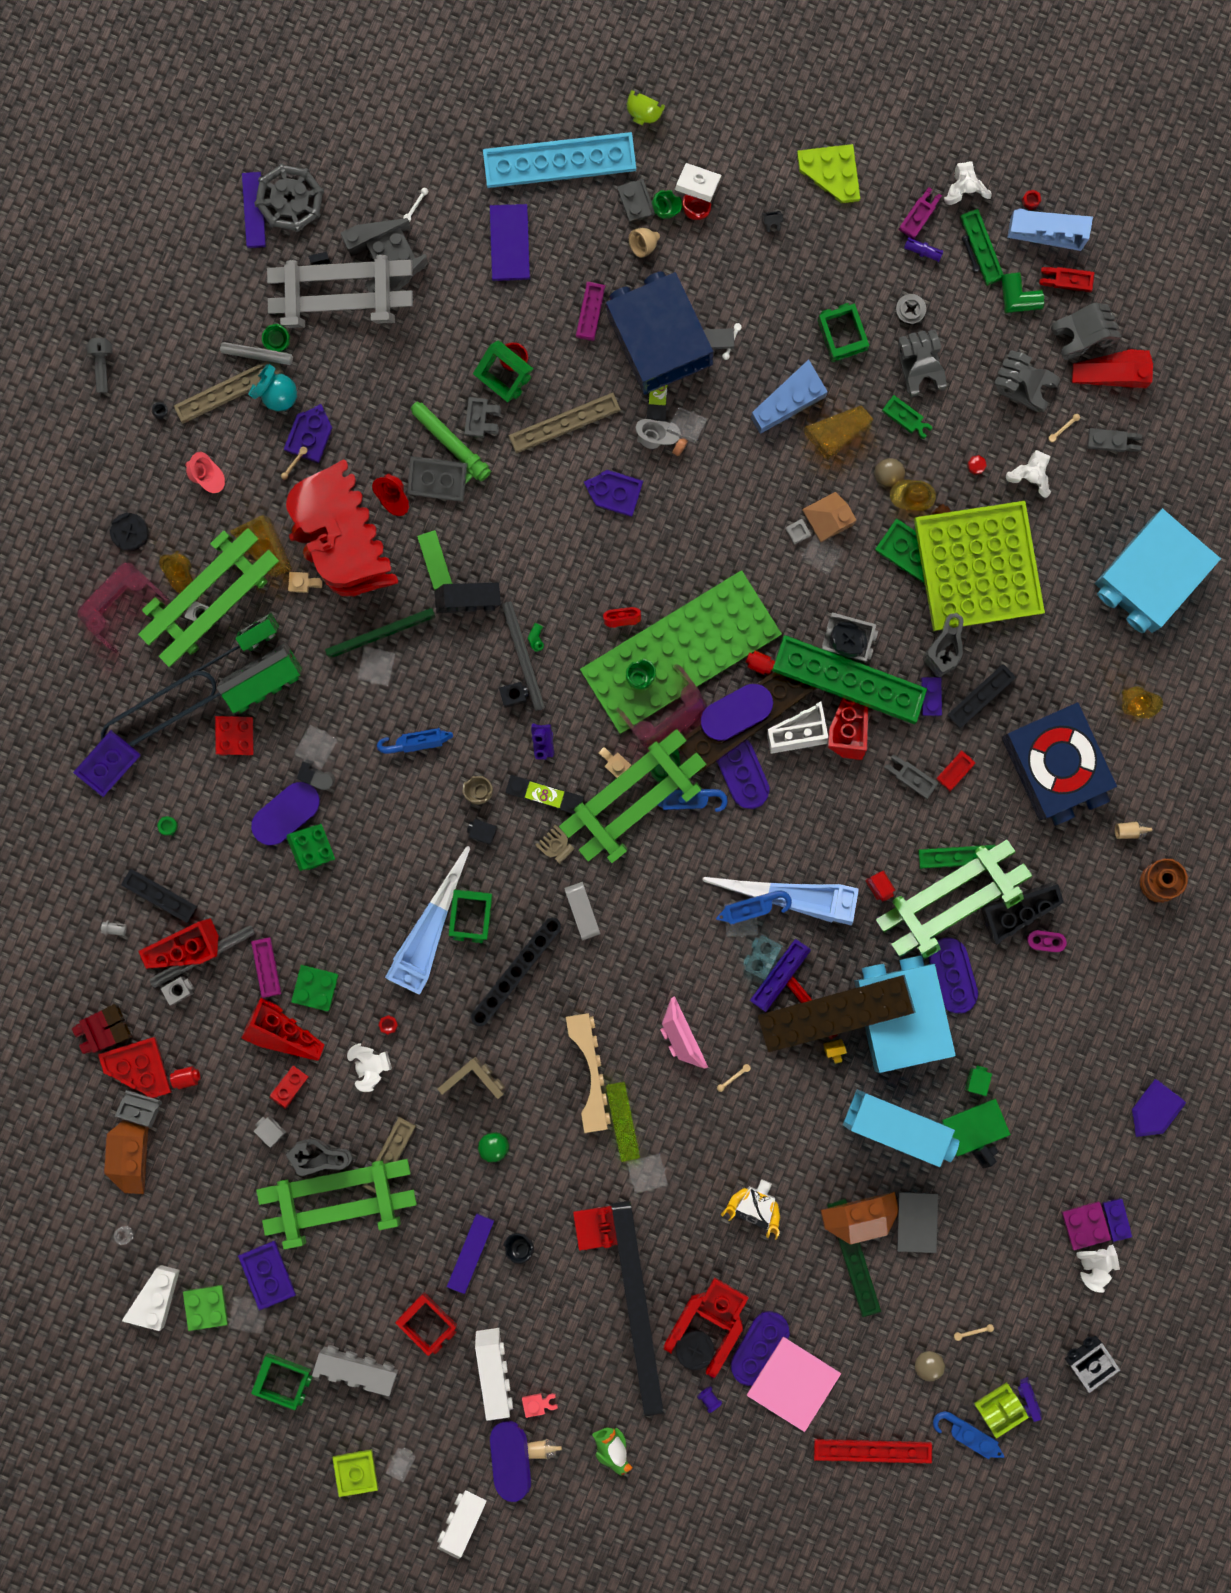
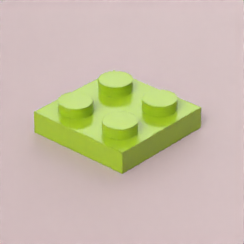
M372 1449L333 1456L339 1497L378 1491Z

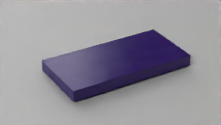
M527 204L490 205L492 281L530 280Z

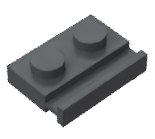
M643 178L617 187L629 224L655 215Z
M126 1090V1095L124 1099L122 1098L115 1117L152 1128L159 1112L158 1108L162 1102Z

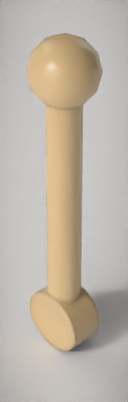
M1074 414L1073 418L1055 434H1051L1048 440L1055 442L1058 435L1073 422L1080 420V415Z
M306 447L300 448L298 456L287 471L281 474L283 480L288 479V474L302 455L308 452Z
M748 1064L743 1065V1069L725 1083L719 1084L717 1090L719 1092L724 1091V1088L741 1074L750 1071V1066Z
M989 1324L985 1328L965 1332L962 1334L956 1332L954 1334L955 1340L959 1341L962 1339V1337L986 1331L992 1332L994 1330L993 1325Z

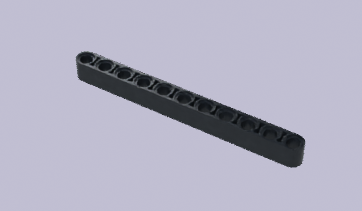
M631 1201L611 1203L644 1416L664 1414Z

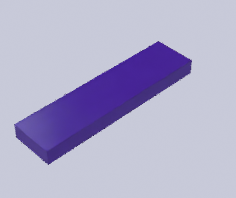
M261 172L242 173L247 248L266 247L265 219L260 210L254 205L259 185L258 179L260 176L262 177Z
M795 939L750 1001L766 1012L810 953L811 949Z
M476 1213L448 1282V1288L465 1294L494 1220Z

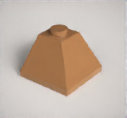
M836 492L802 509L820 543L853 526L857 521L849 505Z

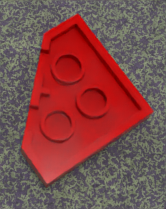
M156 1037L98 1054L104 1074L121 1081V1083L142 1092L146 1096L155 1098L172 1092Z

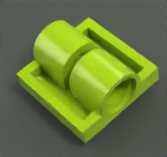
M1007 1382L974 1403L996 1439L1029 1418L1021 1402Z

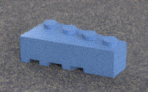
M809 359L752 412L751 419L760 434L826 397L827 390Z

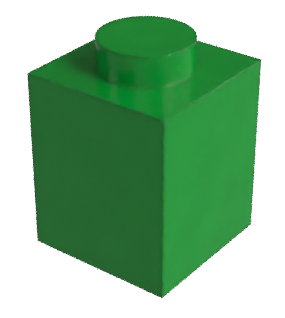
M978 1065L976 1069L970 1068L965 1090L987 1096L992 1073L987 1072L988 1068Z

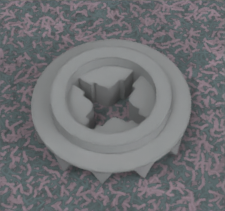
M907 294L901 297L896 306L898 319L912 325L920 322L926 313L924 300L915 294ZM907 305L910 307L916 306L914 309L915 314H912V312L906 313Z

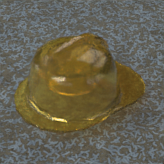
M908 479L898 481L892 486L890 499L896 507L925 511L933 506L936 500V493L930 484Z
M179 551L174 552L172 555L168 554L160 557V568L171 586L178 593H181L193 581L190 575L191 562Z
M1140 686L1122 690V710L1125 714L1139 718H1150L1158 714L1163 707V700L1159 695L1148 692Z

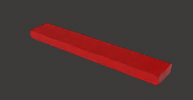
M814 1439V1461L932 1463V1443Z

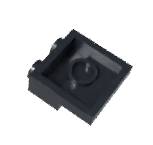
M1096 1335L1094 1337H1087L1083 1341L1082 1346L1078 1349L1073 1348L1069 1350L1067 1357L1064 1358L1088 1393L1120 1371V1368Z

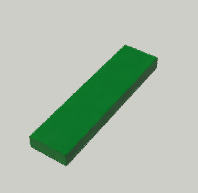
M976 209L960 215V220L966 235L969 237V243L977 264L980 266L986 286L1001 281V275L1004 274L979 210Z
M984 845L988 851L995 847V845ZM980 846L919 849V869L964 866L977 858L975 850Z

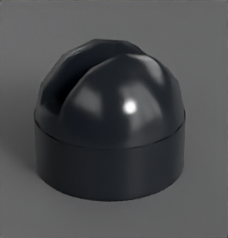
M157 402L153 405L152 414L155 418L163 419L167 415L168 408L164 403Z

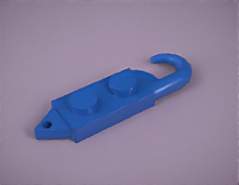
M440 728L403 734L397 739L396 745L385 747L382 746L383 743L389 741V737L379 740L377 749L381 753L391 754L442 746V743L451 739L453 733L441 731Z
M701 789L700 792L686 802L681 797L684 792L682 790H675L661 801L658 806L662 807L663 810L702 809L707 805L708 797H720L722 804L720 807L715 808V812H719L725 809L728 800L726 794L721 790Z
M782 890L770 892L725 905V909L716 919L729 922L731 925L768 914L772 909V900L777 898H784L786 900V906L781 910L784 913L790 909L792 899L787 892Z
M946 1411L940 1412L934 1417L933 1427L939 1434L942 1431L938 1423L941 1419H946L953 1423L951 1433L956 1440L987 1459L990 1457L1004 1458L997 1440L966 1421Z

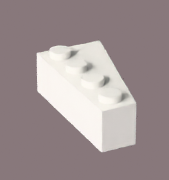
M499 1328L476 1331L475 1350L486 1421L510 1417V1410L513 1409L512 1397L508 1398L510 1381L506 1379L505 1373H508L507 1362L503 1360L505 1348L504 1343H501Z

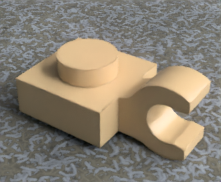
M289 572L288 591L308 593L309 587L322 588L323 580L320 578H309V573Z
M605 747L599 752L608 762L604 767L616 778L631 766L618 752L613 756Z

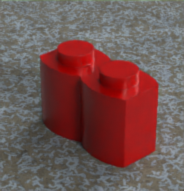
M884 870L865 880L876 900L881 899L883 902L894 896L893 892L896 889Z

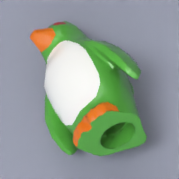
M604 1428L592 1434L597 1445L596 1457L601 1464L611 1468L621 1476L632 1469V1466L627 1462L626 1440L618 1428L615 1430Z

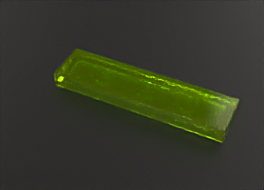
M625 1081L606 1085L621 1162L638 1159L640 1154Z

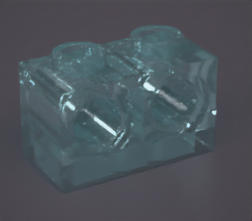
M760 935L759 938L755 937L751 945L753 951L751 955L747 954L743 961L744 970L766 980L782 945L763 935ZM764 942L768 943L771 947L770 952L767 954L762 953L760 950V946ZM754 960L761 961V970H753L752 962Z

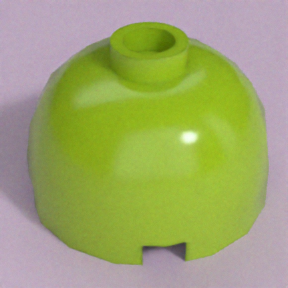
M631 90L627 100V110L634 117L633 121L642 126L644 122L650 124L656 122L662 115L665 105L662 104L659 107L657 106L659 102L640 93L635 96V91Z

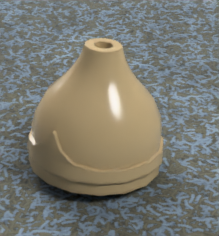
M638 228L631 231L629 234L631 250L637 257L648 256L656 248L660 234L647 228Z

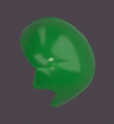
M661 190L654 195L652 207L660 218L670 219L680 213L682 199L680 196L676 197L672 190Z
M280 324L269 325L262 333V343L267 350L283 352L290 345V334Z
M646 659L632 662L626 670L627 682L636 689L649 687L656 676V668L652 662Z
M498 1132L484 1135L478 1142L480 1157L486 1160V1162H498L504 1159L509 1152L507 1138Z

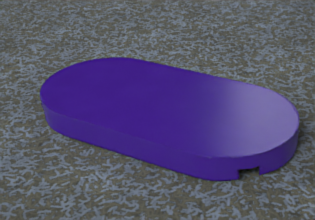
M748 684L712 703L703 711L701 716L703 732L709 738L717 741H725L769 716L773 706L772 695L764 686L759 684Z
M745 740L719 759L717 763L735 803L742 808L755 809L763 805L768 798L769 784L751 743Z
M296 782L289 785L255 814L251 824L254 837L266 845L282 843L287 839L286 835L295 832L317 813L320 804L317 790L304 782Z
M949 937L937 940L941 950L928 957L929 963L935 964L945 1009L952 1013H965L972 1009L978 998V990L965 946L958 940Z
M773 1311L763 1312L751 1323L731 1360L732 1373L739 1383L752 1386L782 1337L789 1339V1326L782 1315Z
M504 1421L497 1424L490 1435L494 1485L496 1491L504 1500L517 1502L523 1499L531 1488L527 1437L523 1429L518 1427L517 1423Z

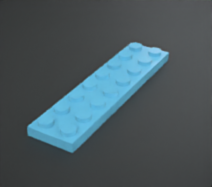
M632 132L483 149L487 188L636 171Z

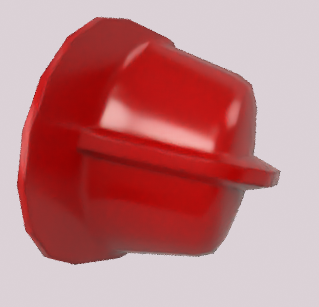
M386 474L384 477L373 481L372 490L389 513L402 516L408 512L409 501L404 493V485L398 477Z

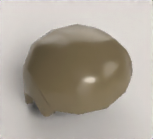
M887 458L881 460L875 466L874 475L878 483L886 487H893L899 485L904 480L905 468L897 459Z
M472 776L470 780L464 782L462 793L466 800L472 804L481 805L492 797L493 786L483 776Z
M933 1351L921 1353L915 1362L917 1375L929 1382L940 1379L946 1367L943 1357Z

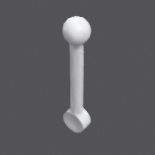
M427 188L421 189L419 198L409 213L404 215V218H408L409 222L411 221V215L424 195L428 194Z
M739 323L734 325V340L738 331L741 330ZM730 348L722 355L724 360L730 358Z

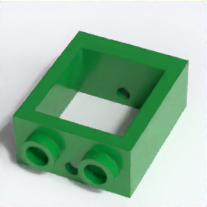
M849 303L842 304L838 307L839 309L833 311L831 309L824 310L818 317L817 321L831 362L866 352L869 348L855 303L851 305ZM851 313L860 341L835 348L826 320Z
M498 340L488 347L473 375L506 402H509L521 395L523 391L521 388L530 381L532 377L530 374L533 368ZM497 357L519 374L511 389L489 372Z
M454 890L448 936H453V940L456 941L472 938V942L483 943V940H488L493 894ZM458 898L486 901L483 934L455 932Z
M267 1353L251 1394L296 1410L298 1405L302 1406L306 1395L303 1394L305 1386L309 1387L313 1376L310 1375L312 1369ZM272 1363L304 1374L294 1400L263 1388Z

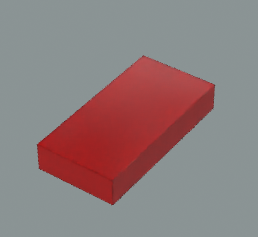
M961 750L938 775L936 780L950 792L976 762Z

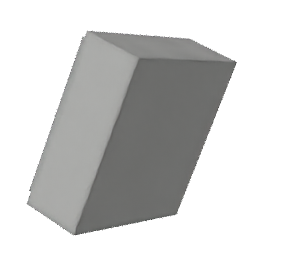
M803 519L785 528L794 545L811 536Z

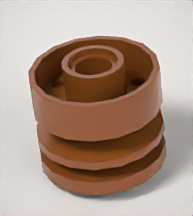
M1164 858L1143 870L1139 886L1147 899L1153 902L1164 903L1184 892L1188 883V876L1185 868L1179 862Z

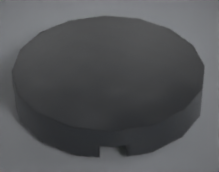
M124 513L113 520L110 536L118 548L124 551H134L141 548L148 539L149 530L147 523L137 514Z
M840 622L830 632L831 645L842 656L848 658L857 657L867 647V638L864 631L858 629L859 626L854 623Z
M690 1330L684 1333L680 1341H677L675 1348L680 1364L691 1370H700L708 1366L715 1352L710 1336L699 1330Z

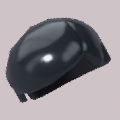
M511 1234L503 1244L506 1257L513 1263L523 1264L529 1261L534 1253L533 1242L525 1234Z

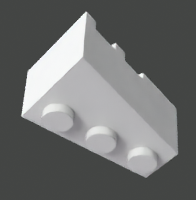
M819 702L815 706L800 712V714L768 729L767 738L770 753L827 744L828 733L822 703Z
M163 1265L157 1267L122 1321L157 1331L162 1330L166 1323L180 1270Z
M466 1490L463 1494L459 1493L455 1501V1505H457L454 1513L450 1512L446 1523L448 1526L445 1532H441L437 1540L439 1543L437 1549L457 1559L461 1558L486 1504V1500Z

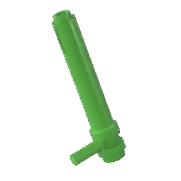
M417 401L410 408L412 414L460 462L468 463L466 483L472 477L482 482L490 475L491 470L485 462L483 463L477 454H474L423 403Z

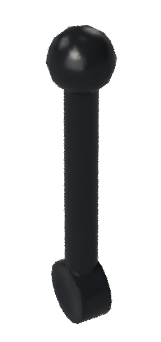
M964 235L962 236V241L965 242L973 265L972 271L977 273L980 270V266L975 262L968 242L969 237Z

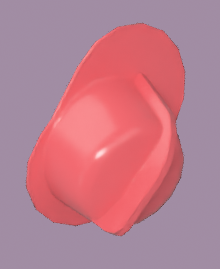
M197 452L192 455L190 461L185 464L188 478L192 482L200 484L210 493H219L225 485L223 472L206 453Z

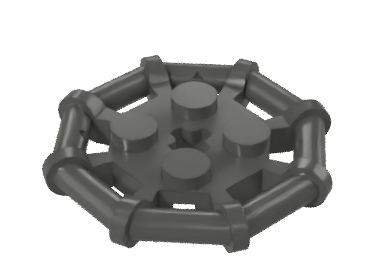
M281 163L263 177H259L257 197L254 205L269 222L270 227L285 228L299 232L301 228L316 218L319 219L321 216L320 208L322 196L325 192L313 178L308 168L292 167ZM286 173L300 177L298 180L286 178ZM281 174L282 179L278 180L276 184L270 183L271 180ZM305 179L313 190L307 191L303 184ZM266 188L271 190L270 199H264ZM291 194L295 199L287 202V199L284 197ZM311 197H314L313 208L308 207V201ZM271 205L276 210L274 216L270 213L267 206ZM302 212L308 213L307 216L298 221L297 217ZM280 217L292 218L293 222L279 219Z

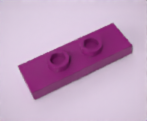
M587 281L576 338L595 340L605 285Z
M271 937L251 941L262 998L282 994Z

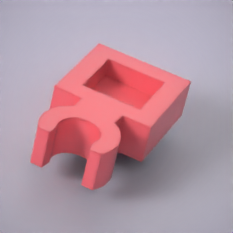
M541 1393L522 1397L525 1417L545 1414L544 1408L549 1410L557 1409V1404L551 1405L549 1403L550 1399L556 1398V1394H549L544 1399H542Z

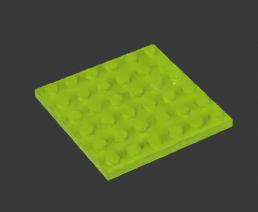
M1025 501L914 518L933 631L942 630L946 617L954 613L963 617V627L1045 613ZM955 618L950 619L949 626L952 628L958 627V620Z

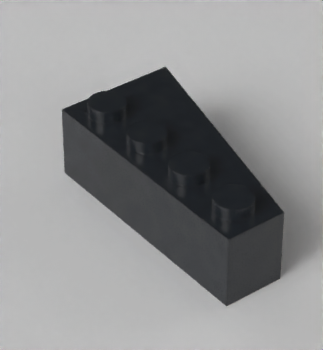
M1051 882L1022 892L1024 899L1008 909L1002 899L983 906L981 910L991 942L996 945L1008 936L1015 934L1019 929L1031 924L1035 919L1064 903L1059 885Z

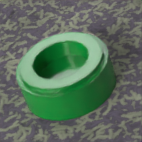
M165 816L158 821L157 828L161 834L170 836L177 831L178 824L174 818Z

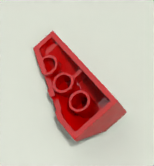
M1130 349L1074 363L1072 368V383L1148 388L1153 378V361L1150 350Z
M842 698L829 728V749L843 758L863 759L867 751L868 707Z
M211 918L178 931L138 952L146 969L202 964L217 956L219 935Z
M260 998L241 1038L259 1047L318 1061L324 1044L308 1030H302L296 1024V1020L293 1018L289 1019L283 1014V1010L279 1006Z

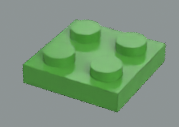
M223 1285L183 1291L188 1331L228 1325Z

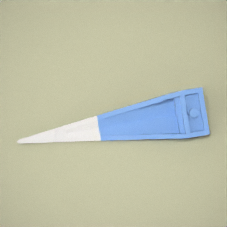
M469 846L464 849L393 958L394 961L385 977L419 995L429 978L437 945L453 898V891L456 889L468 856Z
M710 877L703 878L704 882L750 897L782 890L787 892L792 899L791 910L831 923L835 921L852 925L854 920L858 888L841 884H781ZM777 898L772 900V904L785 908L786 900L784 898Z

